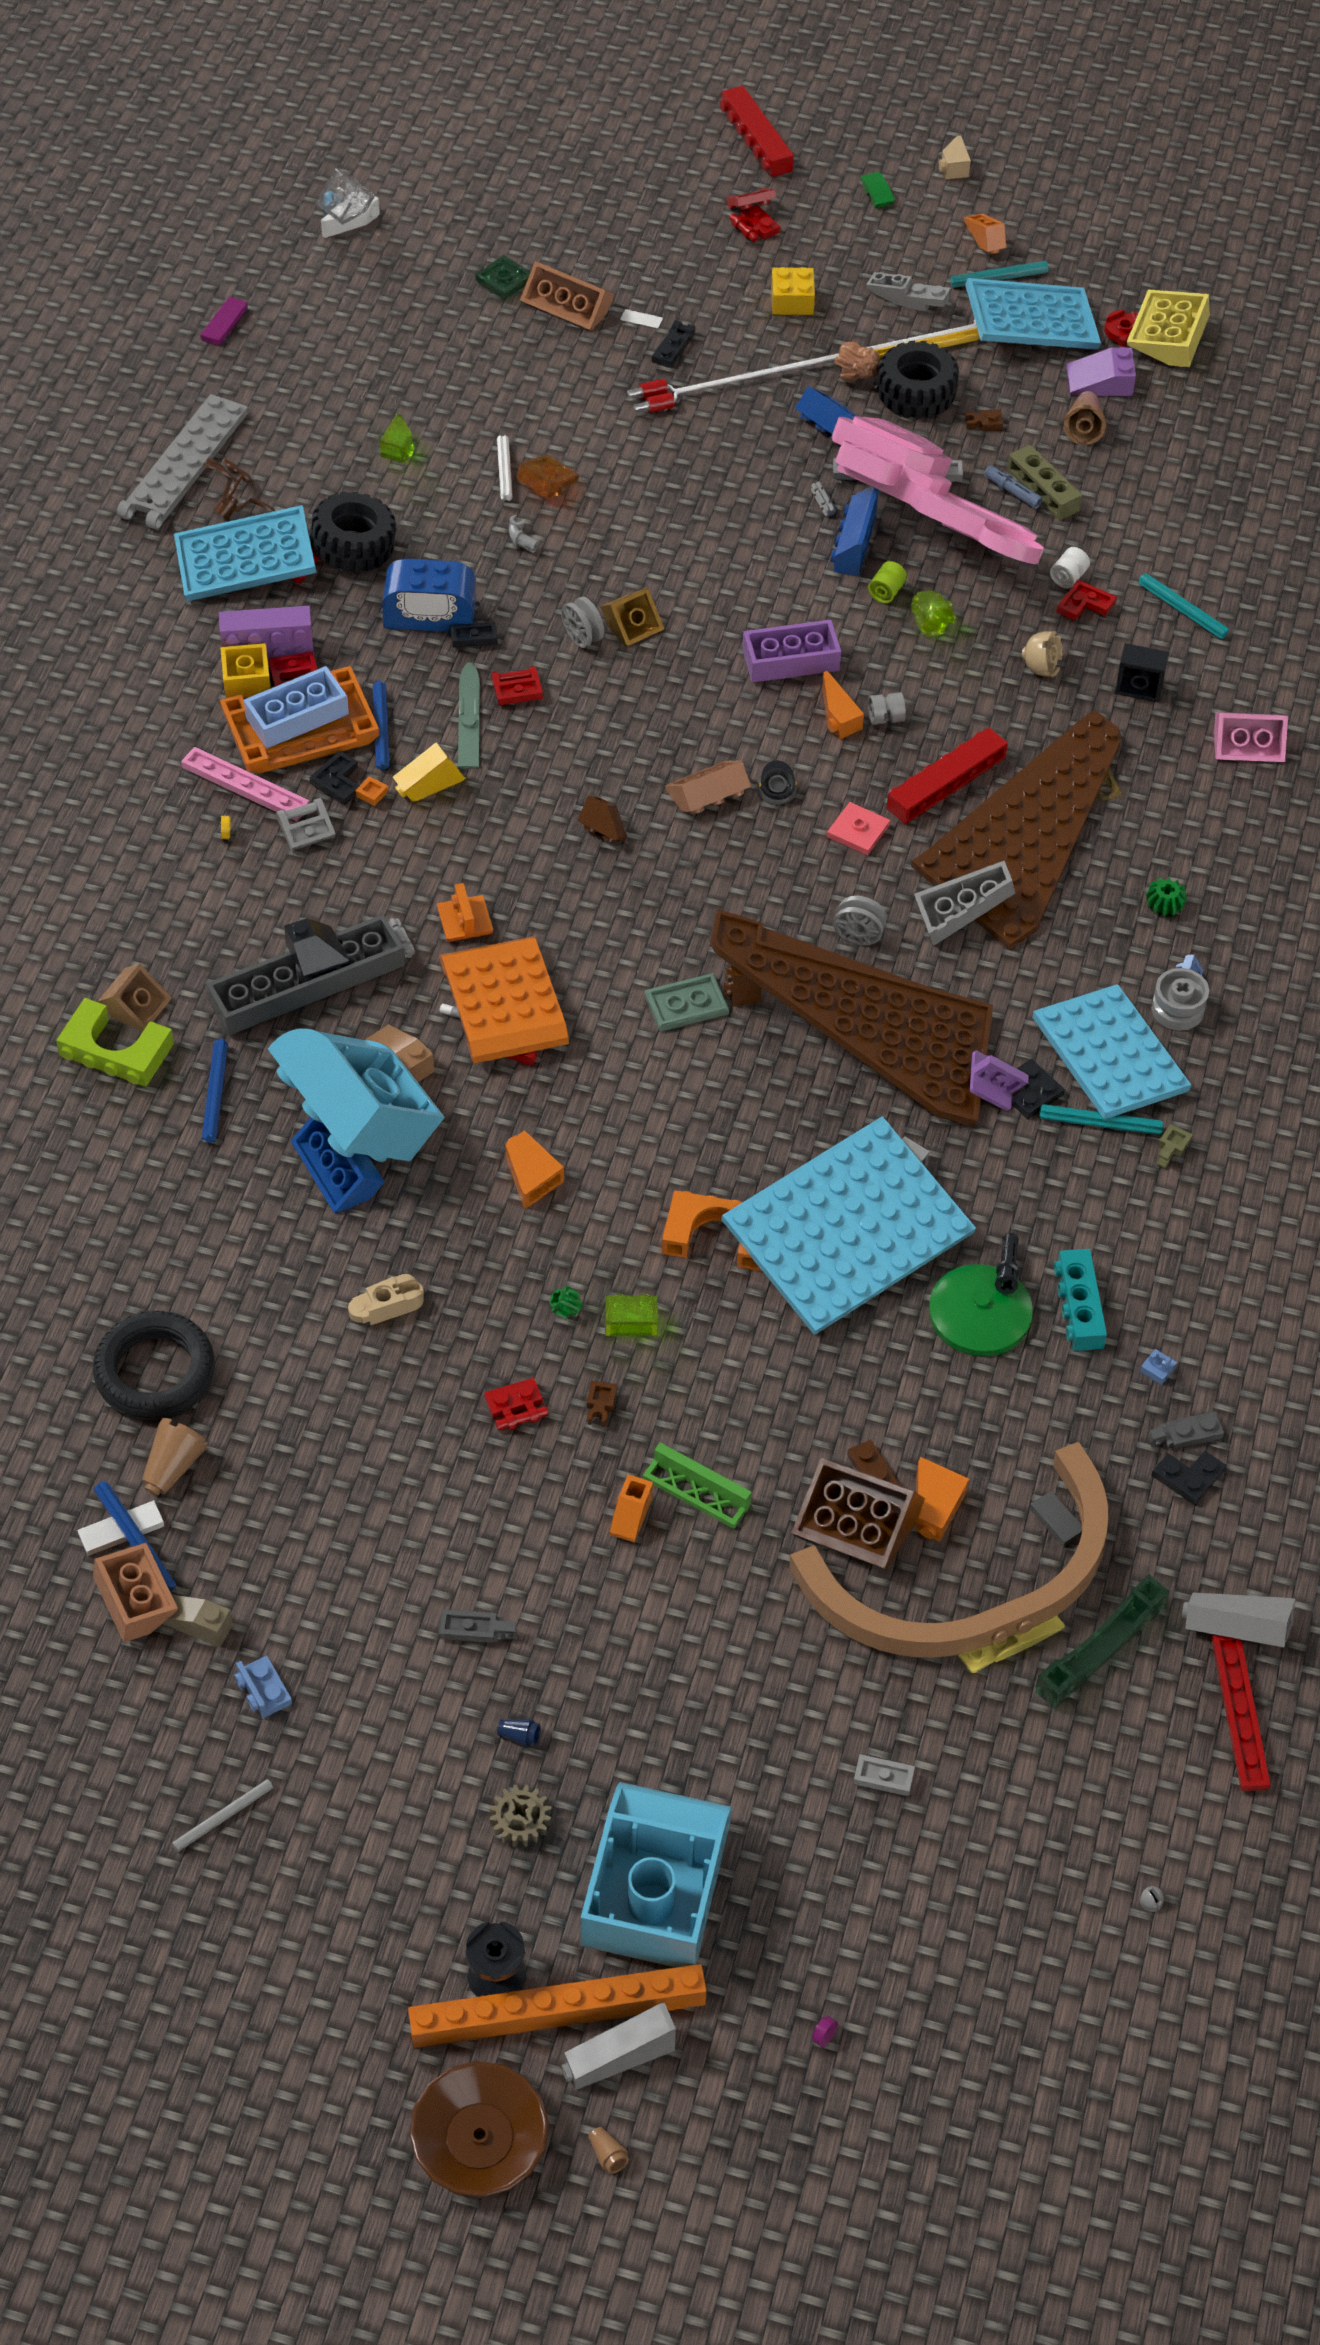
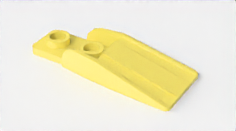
M1056 1615L1052 1619L1033 1627L1027 1633H1018L1008 1637L1002 1643H994L968 1653L958 1654V1656L971 1673H976L994 1661L998 1662L1052 1636L1063 1630L1065 1625Z

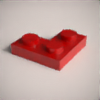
M1077 580L1058 604L1056 613L1074 621L1079 618L1086 608L1106 616L1116 604L1117 596Z

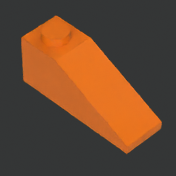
M983 213L964 217L965 224L981 249L987 251L988 254L999 253L1000 249L1006 248L1004 223Z
M828 671L823 672L822 691L827 727L830 732H834L840 740L863 730L864 713Z

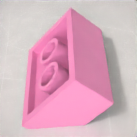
M1215 712V759L1285 762L1288 716Z

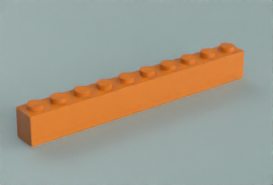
M702 1964L412 2006L408 2007L413 2049L636 2016L661 2003H665L668 2011L706 2005V1986Z

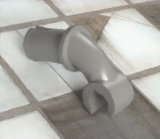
M517 515L511 516L509 534L513 541V546L522 547L534 554L539 547L540 541L524 534V519L516 523Z

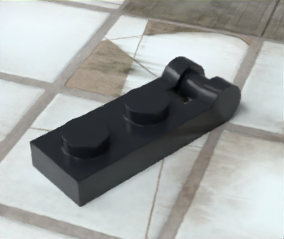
M675 320L671 330L653 353L652 362L671 368L693 338L696 327L691 324L687 326L682 321Z

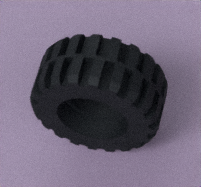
M915 340L909 341L906 344L904 342L899 343L897 347L893 346L879 362L878 396L888 409H892L893 413L897 415L899 413L903 414V417L909 418L911 416L915 417V419H921V417L931 418L934 414L939 415L944 410H947L955 401L959 377L958 363L951 353L948 354V351L943 347L939 348L938 344H928L927 341L915 342ZM911 378L924 379L926 381H915L911 380Z
M352 491V493L340 492L339 495H330L328 499L322 500L314 509L311 526V546L318 557L320 556L321 561L325 564L329 563L332 568H341L345 572L352 570L354 573L361 572V570L370 571L373 567H380L393 553L396 532L395 517L385 503L382 504L381 500L376 497L371 498L369 494L364 493L362 495ZM347 531H357L360 533H350Z

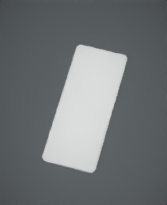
M627 309L621 317L623 321L658 328L663 319L662 317Z

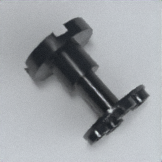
M501 1921L500 1924L486 1922L477 1926L467 1939L465 1951L469 1966L467 1979L472 1993L476 1997L522 1990L526 1981V1972L523 1963L525 1948L521 1933L513 1925Z

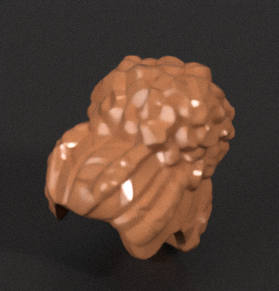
M845 342L840 346V353L834 363L842 367L840 373L841 380L855 382L858 378L870 379L876 377L881 359H879L880 355L878 352L873 350L872 347L866 348L861 347L855 342Z

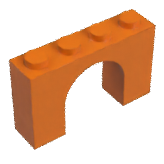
M674 1190L662 1238V1254L687 1258L694 1231L707 1222H723L721 1220L722 1215L743 1202L721 1199L711 1195L693 1194L689 1191ZM740 1244L737 1267L762 1272L760 1267Z

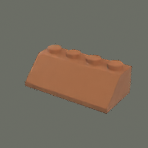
M535 261L520 301L592 331L607 314L614 294Z

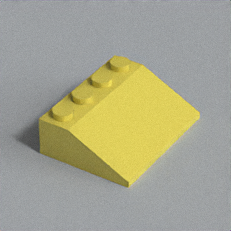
M1148 290L1127 340V345L1165 364L1190 367L1210 316L1209 294Z

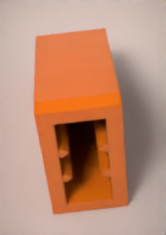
M525 1130L518 1135L512 1136L505 1144L506 1160L522 1205L527 1209L564 1182V1167Z
M920 1457L916 1474V1493L924 1497L925 1501L916 1521L917 1532H920L925 1538L941 1541L967 1493L969 1478Z

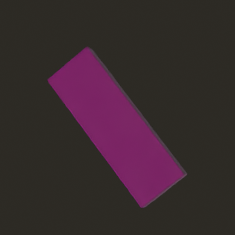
M228 297L200 334L201 340L220 346L247 310L248 303Z

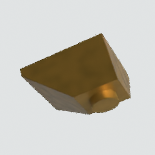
M648 588L625 595L600 606L608 627L625 647L664 630Z

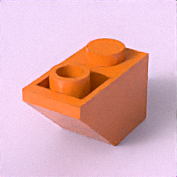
M627 1475L618 1497L609 1535L635 1543L653 1499V1482Z

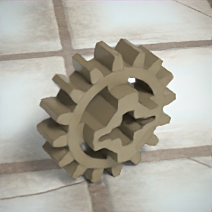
M513 1785V1792L509 1793L508 1790L503 1789V1798L495 1796L494 1803L496 1806H490V1814L492 1815L490 1817V1825L495 1826V1836L502 1833L503 1843L511 1839L513 1847H516L518 1841H522L524 1847H527L529 1839L537 1843L539 1842L538 1834H547L546 1826L551 1825V1817L549 1816L551 1815V1806H546V1796L539 1798V1789H535L531 1793L529 1792L528 1785H525L523 1790H519L517 1785ZM507 1807V1808H508V1812L505 1813V1814H504V1818H502L501 1816H502L503 1810ZM539 1813V1819L537 1823L534 1824L533 1819L537 1818V1814Z

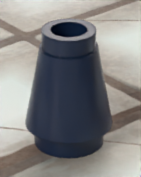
M501 1719L498 1724L497 1734L526 1747H530V1745L536 1746L540 1739L541 1725L540 1723H535L534 1719Z

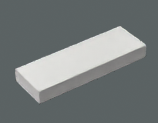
M154 1500L127 1511L143 1535L164 1527V1522ZM112 1517L77 1530L87 1556L127 1541Z

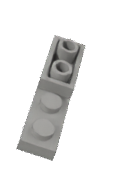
M874 272L866 284L870 291L892 303L925 312L930 305L945 307L952 295L951 288L923 285L920 283L914 284L912 276Z

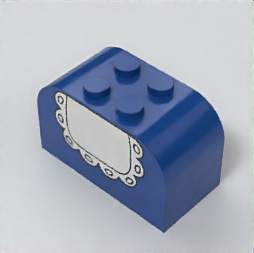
M400 559L393 562L387 569L382 601L384 628L451 632V625L474 623L477 600L476 577L473 570L467 565L456 561Z

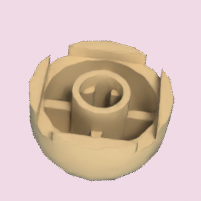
M1056 631L1036 633L1031 636L1026 647L1022 650V657L1027 667L1039 676L1053 677L1059 672L1060 667H1056L1057 660H1062V643L1060 636H1055Z

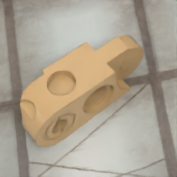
M409 1274L391 1277L367 1287L366 1293L352 1298L353 1300L348 1306L349 1317L353 1321L359 1323L370 1321V1325L401 1316L421 1307L424 1301L423 1287Z

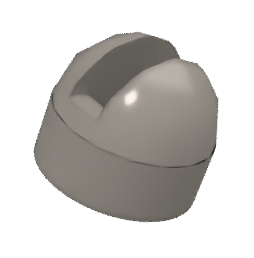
M1155 1886L1147 1887L1143 1890L1140 1897L1141 1906L1149 1912L1160 1910L1164 1903L1163 1892ZM1151 1893L1155 1895L1156 1899L1158 1900L1157 1903H1155V1900Z

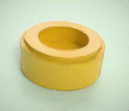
M221 816V839L230 838L231 817Z

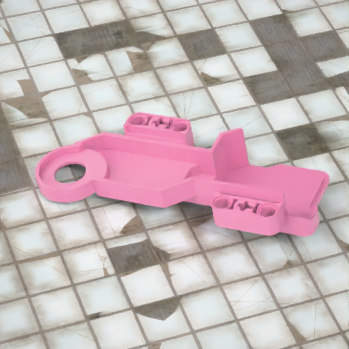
M854 416L853 420L845 417L838 418L832 434V441L841 445L835 460L839 464L837 471L909 503L918 512L942 522L943 526L970 537L996 552L1026 563H1039L1044 547L1035 542L1037 538L1035 533L1025 526L948 492L952 482L945 477L952 459L943 454V449L920 435L880 418Z

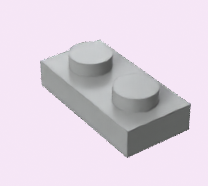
M859 1754L853 1784L909 1796L915 1766Z

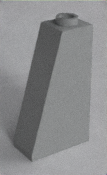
M1192 1593L1189 1602H1184L1182 1618H1186L1185 1629L1284 1647L1293 1623L1295 1599Z
M661 2003L565 2052V2064L561 2065L566 2081H572L575 2090L675 2051L676 2028L665 2003Z

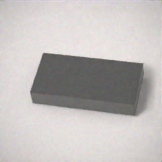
M1052 1491L1030 1504L1029 1509L1063 1547L1082 1535L1081 1523Z

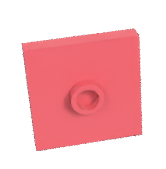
M849 802L827 831V837L868 856L890 826V820Z

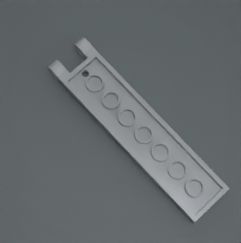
M210 394L126 501L122 500L119 503L117 516L131 520L136 510L147 513L146 526L159 530L166 518L205 470L206 460L215 457L247 416L248 406Z

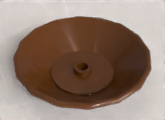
M474 2061L449 2068L426 2086L413 2107L409 2135L416 2161L433 2182L457 2195L487 2197L511 2190L533 2172L546 2148L549 2122L542 2097L525 2076L503 2064ZM478 2132L485 2134V2137L481 2140L476 2139L474 2136Z

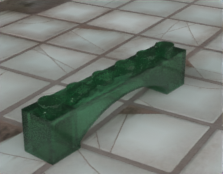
M1150 1574L1147 1575L1131 1590L1123 1603L1090 1637L1063 1658L1056 1659L1038 1675L1035 1692L1056 1709L1166 1607L1170 1591Z

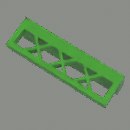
M661 1442L654 1450L653 1462L643 1474V1479L653 1482L654 1486L733 1529L751 1505V1491ZM659 1466L668 1471L669 1477L659 1479L652 1474ZM687 1481L691 1483L692 1490L681 1491L677 1489L675 1482ZM709 1493L714 1496L715 1502L705 1504L699 1500L698 1495ZM731 1505L737 1508L738 1511L732 1519L722 1513L721 1507Z

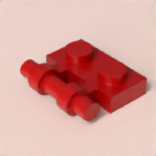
M757 204L740 211V216H737L735 213L729 216L732 225L737 230L740 229L743 232V236L752 242H756L759 236L765 240L780 233V225Z
M534 1378L484 1392V1398L492 1419L503 1416V1419L495 1421L498 1431L506 1428L512 1430L517 1428L519 1424L529 1421L535 1423L539 1421V1418L548 1416L546 1406L535 1407L542 1405L543 1399ZM526 1410V1412L513 1415L515 1412Z

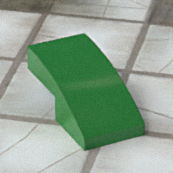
M880 172L860 177L865 193L870 195L874 208L894 204L893 194Z

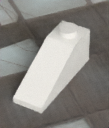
M359 188L321 220L322 236L327 238L367 225L379 215V198Z

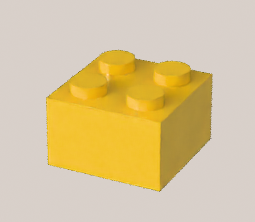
M772 268V315H813L815 298L813 268Z
M266 643L220 647L226 698L241 694L243 698L252 697L271 689Z

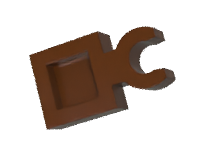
M980 410V414L973 412L965 414V421H967L966 429L972 430L981 427V431H1003L1001 410Z
M591 1380L587 1399V1408L590 1409L587 1414L588 1425L592 1424L594 1417H600L602 1419V1427L606 1426V1411L613 1412L617 1384Z

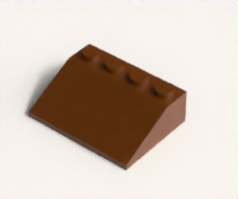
M820 1458L791 1533L887 1569L916 1524L925 1498L914 1491Z

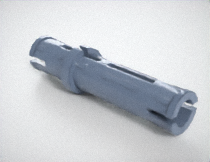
M993 465L986 469L984 477L996 483L999 489L1010 492L1034 509H1038L1042 504L1043 497L1015 481L1010 474L1001 472Z

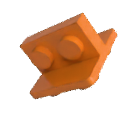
M464 883L454 885L455 894L451 895L452 901L437 904L447 942L493 933L484 896L468 897Z

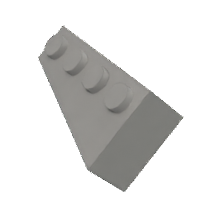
M1002 861L915 893L914 895L934 946L1014 895L1015 890L1006 863Z

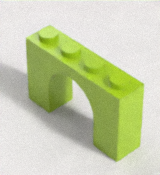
M84 998L56 1040L59 1055L66 1060H74L88 1068H96L110 1076H117L126 1079L132 1084L147 1087L174 1045L172 1029L150 1021L138 1040L130 1047L117 1051L103 1049L95 1042L109 1021L107 1006Z

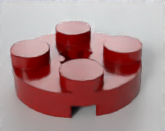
M1117 310L1110 313L1106 319L1104 333L1108 338L1115 341L1118 346H1128L1127 340L1138 313L1132 311V314L1125 313V310Z

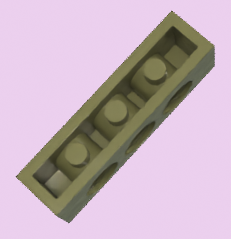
M1030 444L1009 454L1007 470L1022 485L1043 497L1042 505L1059 521L1080 511L1082 500L1080 491L1075 489Z

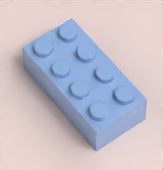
M327 666L244 700L246 719L266 749L349 715L347 695Z

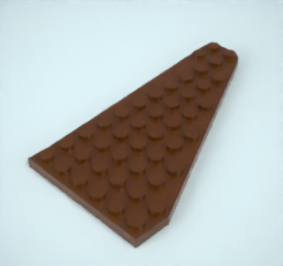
M1092 711L1061 735L932 847L913 859L911 867L933 886H937L1005 861L1013 882L1015 894L974 921L1008 950H1011L1035 933L1041 923L1118 752L1121 742L1120 730L1098 711Z
M717 909L710 944L719 957L936 1116L971 1126L976 1125L981 1097L970 1092L972 1053L977 1050L987 1056L993 1011L992 1004L930 988L763 927V923Z

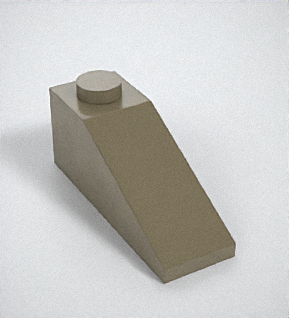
M172 1595L178 1607L177 1612L162 1624L221 1647L233 1626L230 1609L205 1599Z

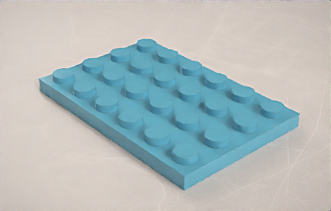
M967 278L965 286L980 340L1099 350L1101 341L1084 288Z
M303 505L174 534L186 602L317 573Z
M1118 984L1033 1011L1032 1018L1104 1120L1190 1091V1082Z

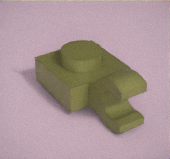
M1170 1124L1159 1140L1158 1147L1162 1148L1158 1155L1160 1158L1156 1165L1166 1168L1173 1154L1181 1157L1191 1142L1193 1134Z

